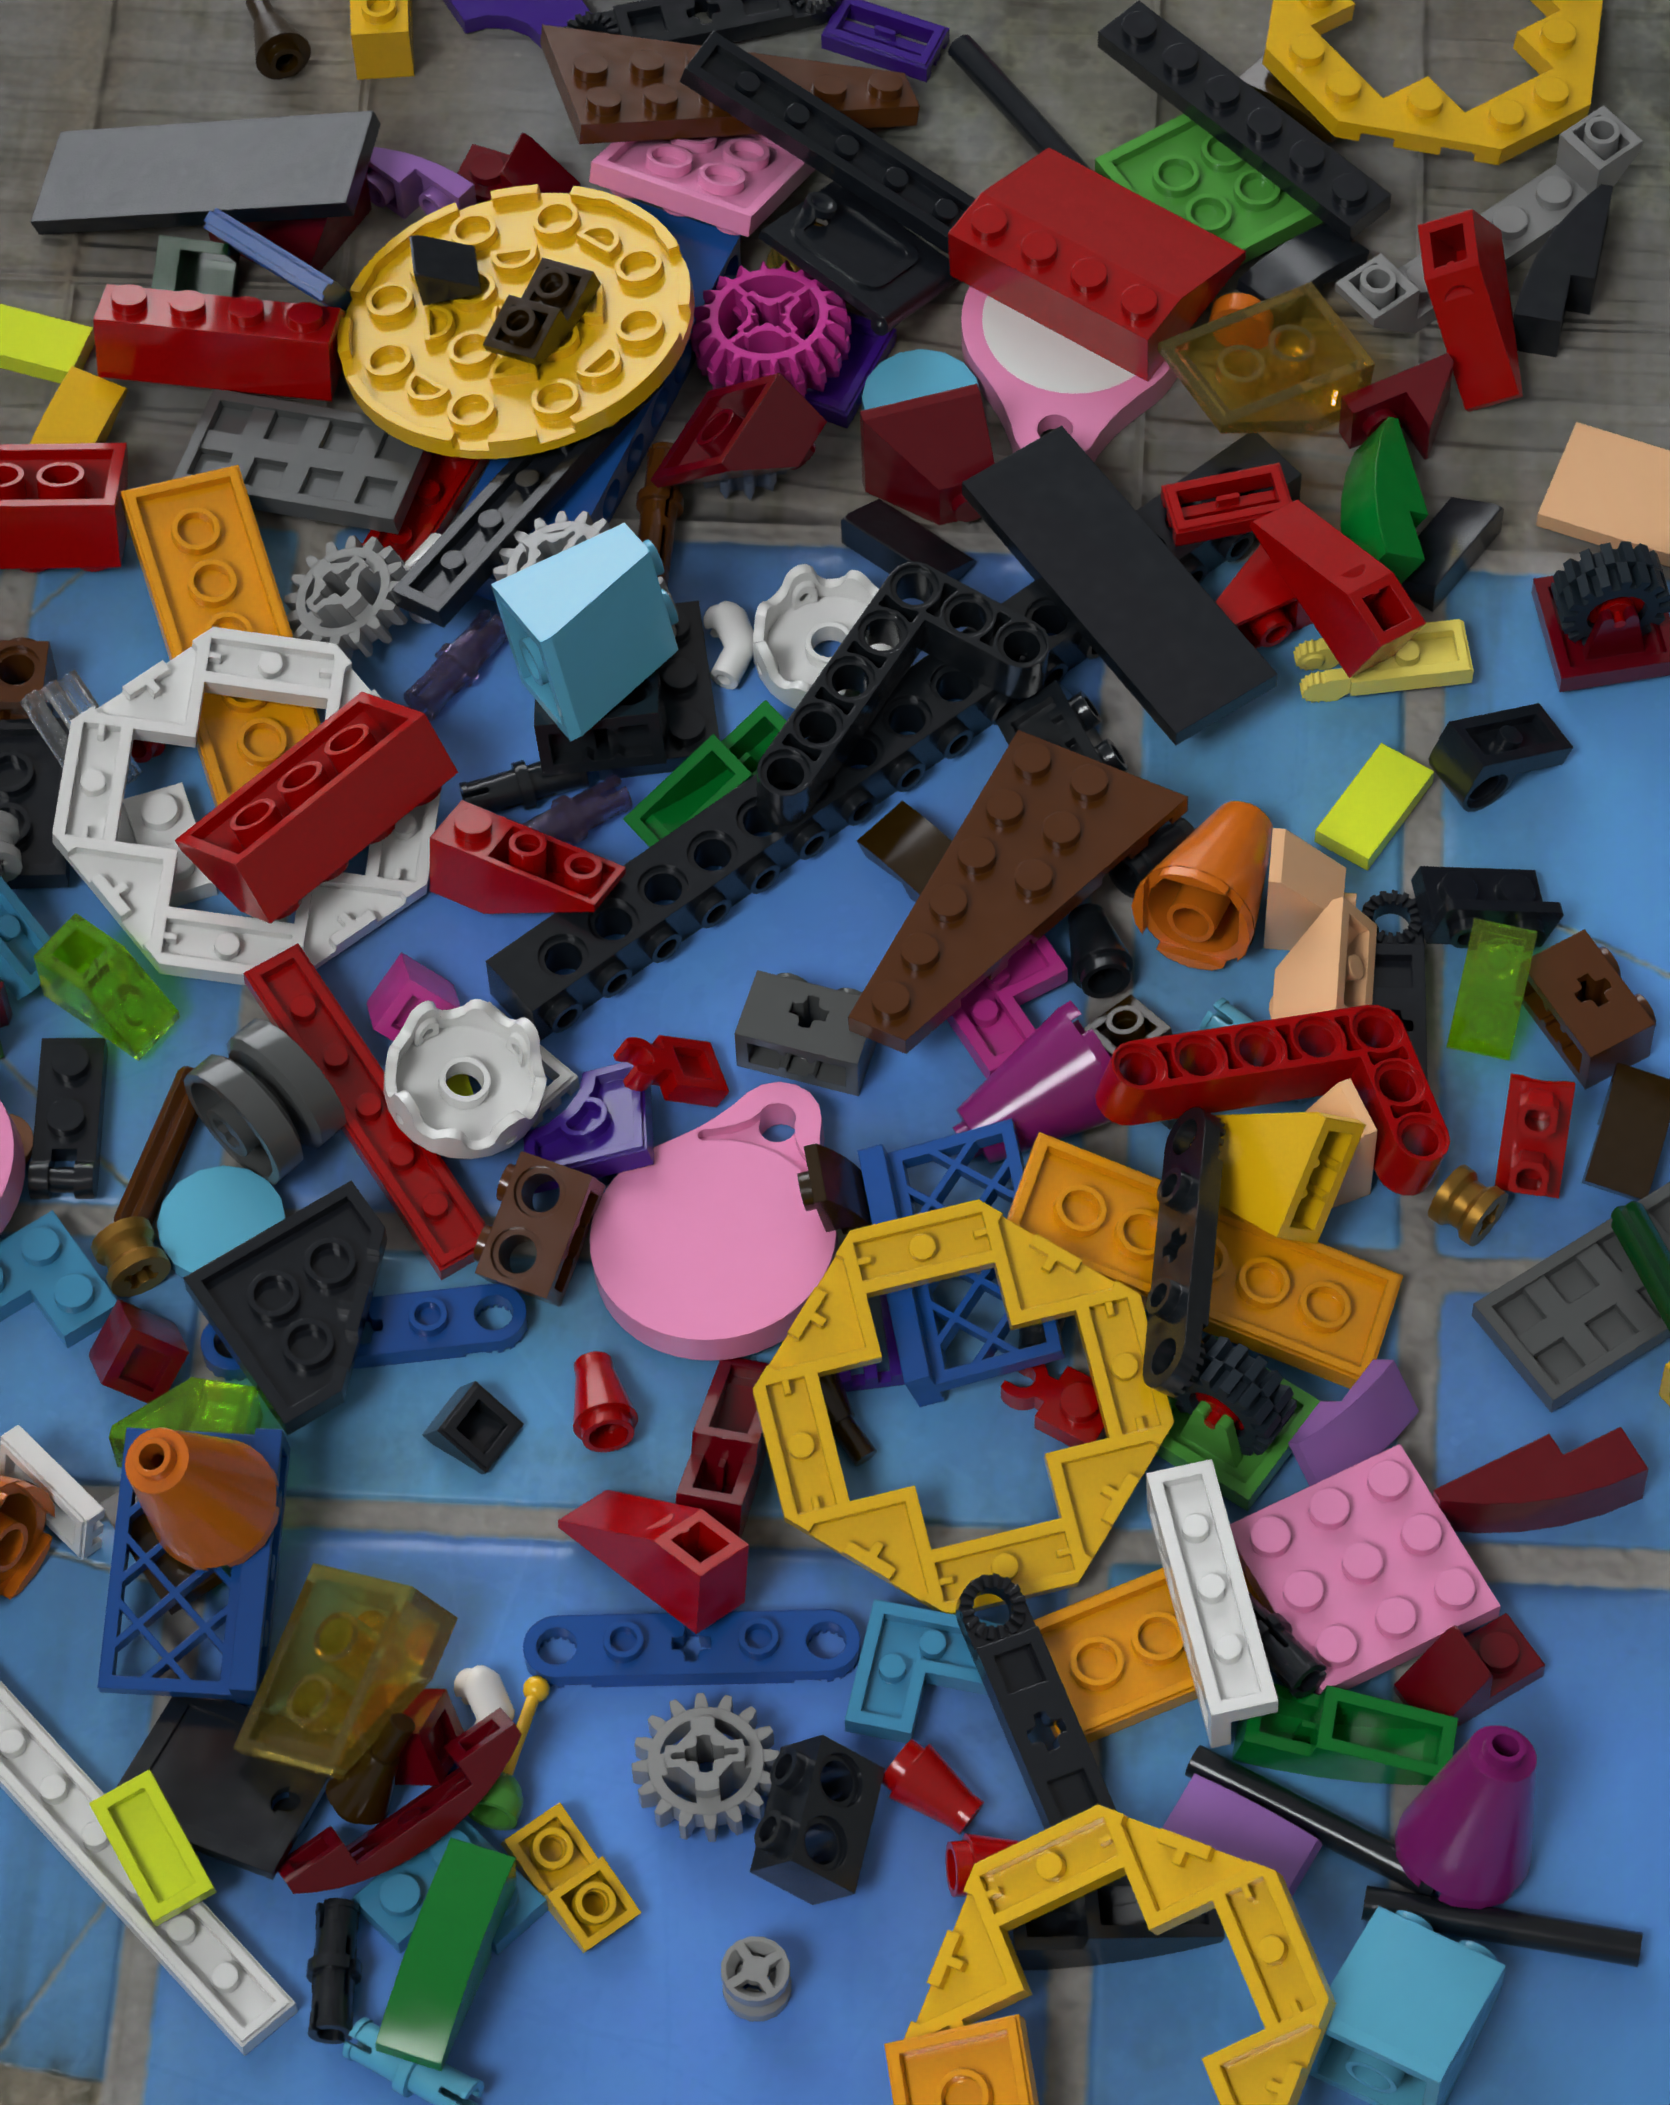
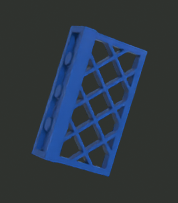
M1012 1118L887 1153L883 1144L857 1150L872 1225L915 1215L914 1202L923 1206L919 1213L947 1207L942 1203L960 1177L984 1188L985 1191L979 1200L989 1206L993 1205L998 1196L1012 1203L1025 1168L1017 1128ZM1004 1142L1007 1158L992 1180L967 1167L980 1148ZM958 1155L955 1160L950 1158V1156ZM934 1161L948 1170L929 1197L910 1186L907 1168ZM1010 1178H1012L1014 1191L1005 1187ZM994 1268L982 1270L979 1275L970 1273L958 1276L971 1283L972 1286L954 1313L934 1302L933 1292L941 1281L886 1294L904 1384L919 1407L945 1401L943 1391L1066 1358L1058 1319L1043 1323L1046 1337L1045 1343L1023 1349H1018L1004 1341L1011 1331L1006 1312L992 1333L967 1321L966 1319L984 1292L1002 1300L999 1286L992 1283L996 1276ZM937 1317L947 1322L941 1332ZM959 1330L985 1343L973 1362L948 1369L945 1351ZM997 1350L1004 1353L1001 1355L994 1356Z
M126 1427L97 1688L101 1693L235 1700L236 1703L244 1706L264 1707L291 1449L282 1429L256 1428L255 1434L186 1431L237 1440L258 1451L277 1475L279 1487L276 1485V1506L280 1509L278 1522L265 1545L244 1563L231 1567V1577L228 1576L221 1566L207 1568L209 1571L196 1570L175 1588L154 1563L166 1553L160 1543L145 1553L131 1537L133 1522L144 1511L139 1501L135 1503L136 1494L126 1475L125 1459L134 1440L142 1433L151 1429ZM131 1549L139 1559L128 1568L129 1552ZM148 1568L169 1594L138 1619L124 1602L125 1588ZM215 1573L229 1589L228 1604L205 1622L184 1597L211 1574ZM178 1603L199 1628L168 1653L147 1628ZM124 1614L132 1625L121 1633L122 1615ZM226 1622L223 1643L214 1631ZM140 1634L162 1658L141 1677L116 1675L118 1652ZM208 1638L222 1654L220 1681L191 1680L177 1662ZM171 1669L179 1679L159 1677Z

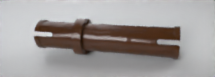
M657 442L652 444V448L649 447L647 450L645 485L637 493L636 509L640 513L637 537L642 542L649 539L656 547L664 566V573L657 577L662 576L668 587L676 520L684 511L685 501L684 496L680 492L681 485L657 488L650 481L674 444L671 442Z

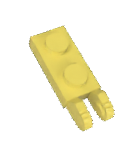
M1461 619L1427 622L1394 656L1351 678L1347 676L1343 668L1332 669L1339 662L1323 638L1318 640L1311 639V641H1305L1302 644L1299 643V646L1295 647V651H1293L1296 667H1299L1300 670H1325L1324 672H1311V674L1305 675V678L1301 679L1299 683L1302 699L1305 698L1306 701H1311V703L1337 701L1350 693V696L1467 684L1473 681L1474 670L1464 621Z

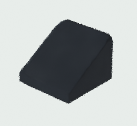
M422 235L409 236L413 271L423 306L482 293L475 246Z
M474 1381L461 1386L452 1395L422 1435L434 1446L480 1474H485L524 1423L478 1382Z

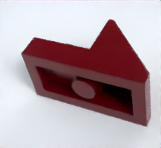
M523 132L520 134L510 155L472 144L457 174L474 184L477 204L492 200L490 191L514 186L538 184L541 193L570 194L573 186H581L580 182L531 136Z
M1449 353L1343 395L1341 398L1339 433L1349 449L1362 445L1389 416L1398 418L1401 428L1405 430L1424 460L1428 459L1450 398L1454 361Z
M1505 1613L1466 1637L1456 1625L1447 1629L1394 1683L1393 1690L1405 1705L1458 1718V1727L1543 1677L1545 1664L1509 1615Z

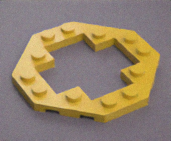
M1272 0L1262 64L1334 137L1359 141L1361 134L1375 135L1394 139L1393 147L1440 155L1441 147L1471 152L1474 155L1473 161L1500 165L1561 134L1588 116L1592 98L1603 0H1530L1546 18L1517 31L1513 49L1540 75L1467 112H1464L1429 76L1382 98L1321 36L1352 20L1355 3L1352 0Z
M979 1199L850 1230L818 1286H815L788 1330L786 1338L770 1364L766 1366L753 1387V1397L784 1521L930 1609L956 1615L957 1601L970 1581L985 1574L993 1575L995 1573L1004 1578L1007 1576L1012 1580V1583L1018 1584L1022 1595H1025V1599L1077 1587L1174 1424L1168 1396L1148 1387L1143 1380L1148 1321L1141 1294L1117 1280L1114 1282L1083 1264V1260L1041 1235L1037 1233L1034 1235L1003 1217V1213ZM994 1268L1010 1330L1075 1315L1107 1438L1045 1453L1044 1461L1059 1515L1058 1519L931 1550L915 1485L852 1501L849 1500L819 1377L882 1362V1354L867 1298ZM983 1594L974 1599L973 1609L976 1612L1006 1603L994 1594Z
M1101 1805L1089 1808L974 1864L963 1891L967 1893V1897L953 1931L947 1930L926 1982L931 1986L916 2023L910 2022L904 2039L971 2025L1031 1996L1032 1992L1008 1931L1127 1875L1149 1930L1156 1935H1160L1216 1908L1265 2029L1202 2058L1220 2105L1298 2104L1335 2009L1336 2001L1284 1877L1276 1870L1249 1860L1245 1861L1218 1851L1209 1845L1163 1828H1156Z

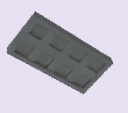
M213 389L172 480L239 465L252 509L399 534L433 453L408 445L389 435L378 427L366 414Z
M1670 1182L1638 1202L1644 1205L1670 1252ZM1612 1218L1473 1304L1472 1317L1550 1412H1553L1670 1338V1332L1611 1227Z

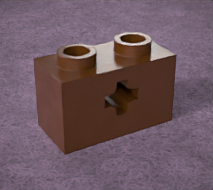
M1585 929L1520 962L1516 988L1517 998L1585 1090L1613 1076L1618 1062L1632 1066L1650 1056L1654 1029L1656 1027V1018L1650 1004L1641 994L1634 995L1621 978L1618 963L1612 953L1606 947L1598 948Z

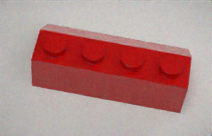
M107 284L93 318L98 377L332 401L343 369L338 354L337 331L341 317H345L346 312L342 308L319 306L311 302L288 303L260 300L252 296L230 297L201 294L194 290L171 291L143 288L135 284Z
M127 443L0 444V569H20L24 572L34 573L48 568H80L88 572H97L107 568L121 567L127 539V521L121 504V491L128 490Z
M361 692L175 839V842L180 850L239 911L271 924L275 920L283 919L295 912L301 905V899L322 882L330 881L341 875L347 869L348 861L369 844L380 842L388 837L395 829V823L411 810L435 799L440 794L442 785L454 777L458 771L425 713Z

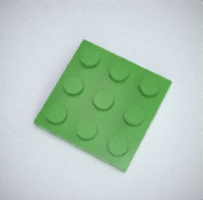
M1184 113L1095 158V172L1246 251V259L1242 264L1323 223L1322 220Z

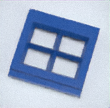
M215 208L213 212H208L203 220L206 222L204 229L323 305L342 308L345 312L347 311L352 300L350 292L336 281L218 208Z

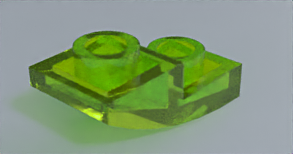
M1474 918L1446 1048L1505 1061L1510 1060L1538 931Z

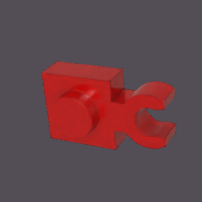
M658 1035L651 1044L638 1037H629L625 1039L613 1054L615 1061L628 1062L634 1066L623 1080L625 1087L631 1090L645 1091L651 1085L660 1086L665 1101L717 1107L730 1092L710 1042Z
M1045 1364L1018 1371L1023 1376L1029 1377L1034 1381L1028 1387H1017L1006 1380L1002 1383V1401L1016 1410L1037 1409L1035 1429L1073 1447L1106 1437L1092 1379L1080 1371L1067 1366L1057 1380L1048 1375Z

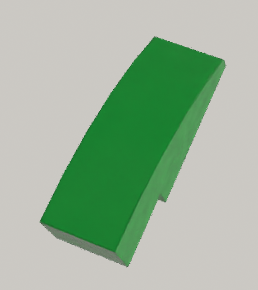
M1388 416L1353 454L1346 472L1341 496L1340 528L1342 534L1390 569L1400 584H1402L1425 561L1415 528L1429 514L1398 418Z
M765 700L722 741L712 734L628 813L623 820L651 847L755 775L761 757L787 721Z
M1274 1684L1278 1698V1712L1238 1721L1231 1760L1320 1778L1365 1783L1427 1785L1453 1756L1458 1718L1326 1685L1320 1695L1312 1693L1305 1698L1297 1699L1289 1693V1689L1286 1686Z
M450 1838L403 1956L375 2043L376 2051L442 2071L490 1963L491 1943L516 1889V1857Z

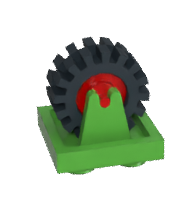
M1206 1335L1204 1339L1201 1338L1205 1344L1202 1347L1205 1349V1355L1200 1358L1204 1360L1203 1366H1196L1195 1369L1200 1372L1198 1378L1193 1375L1191 1376L1194 1384L1191 1388L1186 1386V1392L1183 1395L1179 1394L1175 1398L1168 1396L1174 1424L1156 1455L1175 1467L1212 1459L1222 1496L1244 1510L1249 1511L1291 1455L1292 1450L1288 1445L1289 1441L1320 1400L1284 1379L1277 1370H1269L1265 1367L1268 1362L1260 1355L1256 1359L1248 1355L1249 1348L1238 1343L1236 1347H1233L1229 1338L1223 1336L1217 1338L1214 1335Z

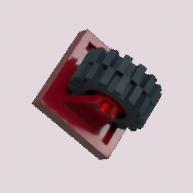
M1621 541L1618 549H1612L1611 543L1600 544V552L1592 554L1588 548L1579 552L1580 561L1569 558L1563 563L1565 571L1557 570L1553 576L1533 579L1531 593L1559 693L1670 675V617L1668 613L1670 612V593L1658 554L1654 550L1649 552L1647 545L1639 543L1633 549L1631 542Z

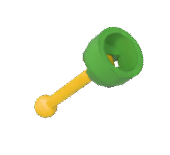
M531 1676L523 1685V1693L526 1699L516 1724L522 1735L512 1757L488 1793L468 1814L472 1820L482 1826L495 1830H511L518 1823L523 1809L524 1797L521 1786L513 1777V1773L538 1703L545 1700L550 1692L548 1681L541 1676Z

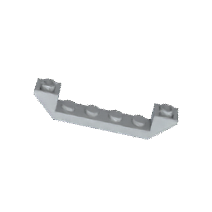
M1604 105L1559 135L1557 159L1554 166L1480 214L1502 232L1507 272L1538 252L1556 226L1580 201L1601 184L1614 187L1641 151L1643 140ZM1380 253L1335 283V291L1375 328L1417 333L1436 320L1424 280L1421 254L1397 269Z

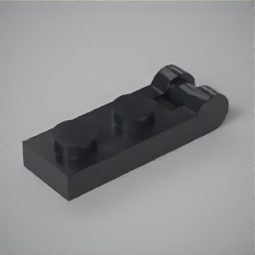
M42 1038L32 1161H30L28 1171V1188L31 1199H51L53 1193H74L76 1199H96L108 1062V1047L105 1038ZM55 1161H75L74 1167H55Z

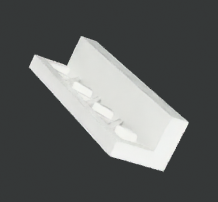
M1212 1459L1146 1473L1147 1510L1210 1746L1211 1748L1231 1744V1722L1278 1712V1698Z

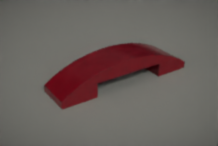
M501 1707L444 1746L458 1769L446 1776L441 1785L430 1787L347 1846L344 1845L330 1825L287 1855L278 1872L293 1894L314 1893L362 1882L410 1860L451 1831L484 1798L512 1757L522 1735Z

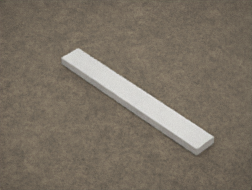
M0 1680V1787L237 2049L246 2056L298 2012L296 2003L203 1901L159 1926H155L89 1805L90 1802L104 1795V1793Z

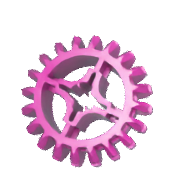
M763 260L759 270L749 272L740 265L735 279L719 276L716 290H703L705 305L694 309L696 325L692 326L693 333L690 334L692 351L695 352L696 363L701 370L702 376H708L713 389L781 373L805 398L806 389L808 388L824 392L827 377H839L842 361L848 359V353L851 348L849 335L852 333L851 318L847 315L845 300L801 269L798 272H794L788 260L779 269H770ZM814 328V331L811 333V335L807 339L803 340L805 338V333ZM737 329V334L728 340L730 335Z

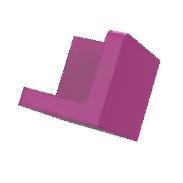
M401 952L367 1001L373 1029L394 1041L411 1011L420 1003L427 1000L433 1001L436 1007L441 1010L461 1007L454 985Z

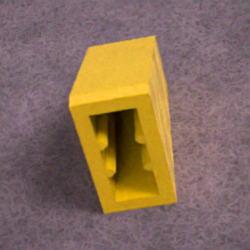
M1320 1112L1215 1115L1224 1122L1225 1126L1223 1129L1226 1131V1134L1221 1137L1224 1139V1144L1219 1146L1220 1154L1218 1156V1159L1223 1161L1219 1205L1276 1238L1317 1244L1366 1124L1357 1119Z

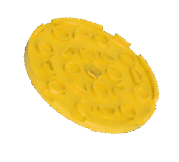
M538 184L490 191L492 200L461 210L458 209L456 203H452L426 215L408 226L384 245L362 269L349 290L352 300L345 317H341L337 331V344L345 379L354 400L378 427L398 440L428 452L467 459H501L542 453L587 438L605 428L614 426L621 418L642 404L672 372L683 354L694 321L695 300L689 269L681 255L676 239L658 219L640 206L604 191L573 186L570 194L541 193ZM422 235L475 246L482 293L423 306L414 276L409 236ZM542 257L594 271L601 283L594 298L566 339L539 365L486 351L483 343L508 295L522 298Z

